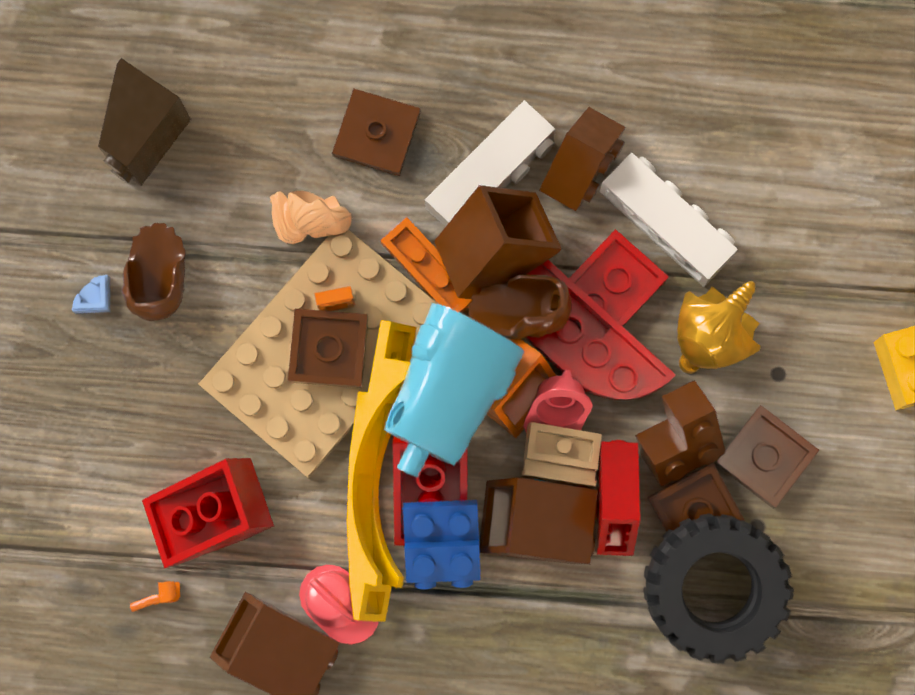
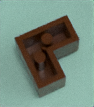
M588 107L566 133L539 191L574 211L578 210L584 200L590 203L600 187V184L595 182L598 174L605 175L612 161L616 160L625 144L620 138L626 127Z
M695 380L662 396L668 419L635 435L641 457L661 487L671 481L683 478L687 473L703 465L713 463L719 457L726 454L716 410Z

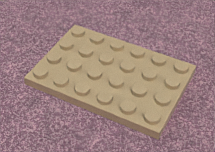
M350 230L344 234L329 235L198 385L309 479L353 427L358 391L368 392L381 320L417 327L415 344L421 325H424L431 304H437V302ZM351 286L356 306L335 312L368 314L362 388L289 383L288 372L295 308L319 310L314 293Z

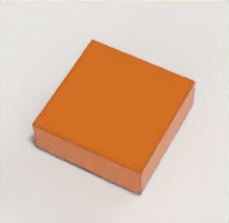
M351 286L314 293L317 307L322 311H338L356 306Z

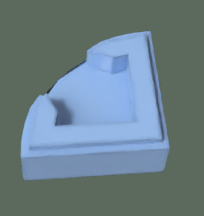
M101 275L93 278L74 298L72 312L75 314L110 312V277L108 275Z

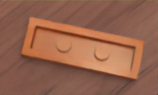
M407 217L380 240L385 249L437 304L462 313L468 308L469 303H472V299L457 297L438 250Z

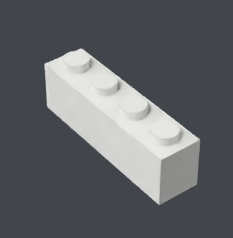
M524 100L425 199L426 209L446 227L479 185L506 188L512 181L518 183L529 172L530 167L528 164L536 156L542 159L553 148L555 143L552 140L554 139L555 128Z
M631 152L602 182L600 193L698 283L705 287L738 250L734 246V239L721 228L716 230L707 221L708 216L700 207L695 204L690 206L682 199V193L675 184L668 180L664 182L655 174L654 166L646 158H637Z

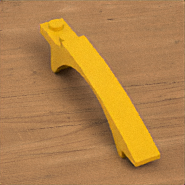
M384 320L380 322L368 392L358 391L349 454L347 499L349 581L353 618L358 621L385 622L391 588H402L404 576L397 568L385 542L379 513V481L384 454L391 434L385 431V425L403 386L411 362L412 347L417 327Z

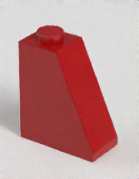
M624 440L601 441L598 463L599 512L597 516V555H634L640 524L638 443L626 442Z

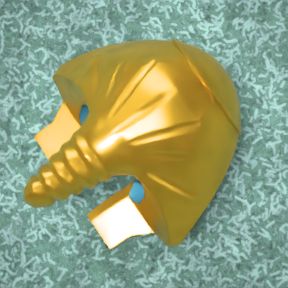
M754 282L744 283L742 287H739L728 298L714 287H711L706 294L699 297L690 291L685 293L677 328V339L682 352V356L679 359V367L683 372L693 374L699 368L717 369L726 367L760 351L761 346L753 340L754 331L760 323L749 314L744 313L755 292L756 285Z

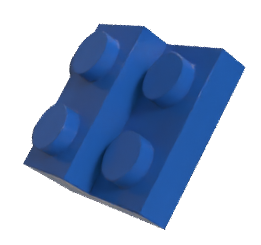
M477 500L403 503L406 583H414V586L418 589H431L436 586V582L451 581L453 587L466 588L473 585V580H481Z

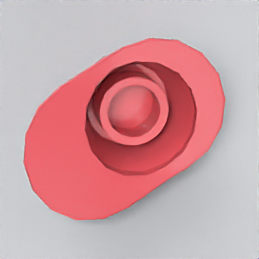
M564 370L561 376L550 377L540 383L536 397L525 417L524 429L526 433L527 425L530 422L575 430L582 429L593 404L590 397L585 394L582 384L572 378L570 370Z
M327 564L313 569L302 581L299 593L302 608L331 638L339 643L352 645L363 642L372 636L378 626V622L358 621L353 618L349 572L339 566Z

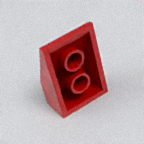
M395 436L393 437L394 546H405L403 503L468 500V447L455 465L428 455L418 478L397 468L408 443Z
M226 458L142 500L164 568H170L230 546L274 527L251 458Z

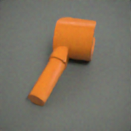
M159 582V594L130 603L131 611L134 612L159 603L177 602L180 599V582Z

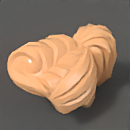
M281 191L270 196L273 226L278 238L284 243L297 244L302 242L307 235L313 238L344 234L350 228L351 213L345 207L340 206L337 198L334 196L323 199L307 191H292L288 194V198Z

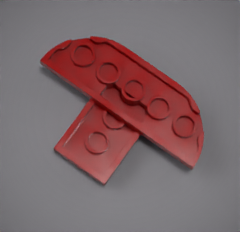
M616 229L570 278L549 260L528 273L530 275H547L563 281L567 285L571 296L572 311L568 322L559 331L545 334L539 338L530 336L524 338L562 373L564 370H570L572 378L579 381L585 391L606 399L631 400L660 390L676 376L675 373L624 328L625 324L667 281L669 276Z

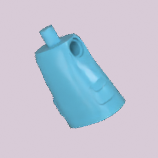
M432 303L424 325H421L415 344L412 347V359L403 386L385 425L386 432L408 443L397 468L418 478L428 455L455 465L464 454L472 436L493 402L507 394V390L516 375L515 369L525 351L512 341L475 320L443 305Z

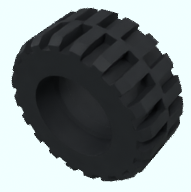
M704 514L695 520L688 518L680 522V527L674 531L669 529L662 536L664 538L662 543L658 547L654 546L650 553L652 557L649 566H645L644 571L646 586L643 587L644 598L647 601L651 618L661 633L679 651L687 652L691 658L700 661L706 658L716 664H724L725 659L732 658L735 662L746 660V653L753 650L758 654L766 649L763 643L769 637L775 640L781 633V630L777 627L781 620H788L791 610L787 608L788 600H793L794 588L789 585V579L792 577L789 565L783 560L784 554L780 548L758 528L744 520L742 521L721 514V516ZM711 553H726L738 558L746 566L751 576V591L744 607L731 618L719 622H708L695 616L688 609L682 592L683 581L688 570L700 558Z

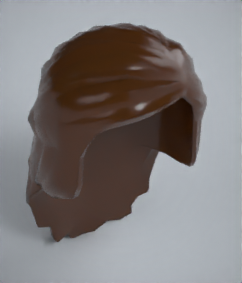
M154 223L151 226L140 228V233L132 237L130 254L123 269V286L121 291L126 301V306L132 314L147 321H157L170 317L177 311L183 299L186 250L181 237L175 234L174 227H167L165 223Z
M530 274L517 275L509 279L506 284L483 287L480 294L472 295L473 301L468 305L469 316L473 320L510 339H520L526 336L539 338L545 334L559 331L568 322L572 311L571 296L567 285L563 281L547 275Z

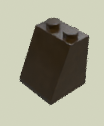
M122 58L116 65L98 147L106 156L103 160L104 163L112 168L111 172L127 184L132 179L142 186L190 122L191 118L180 97Z

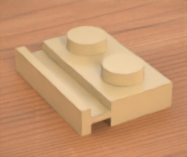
M530 422L527 425L523 457L524 467L521 477L588 488L595 487L602 434Z

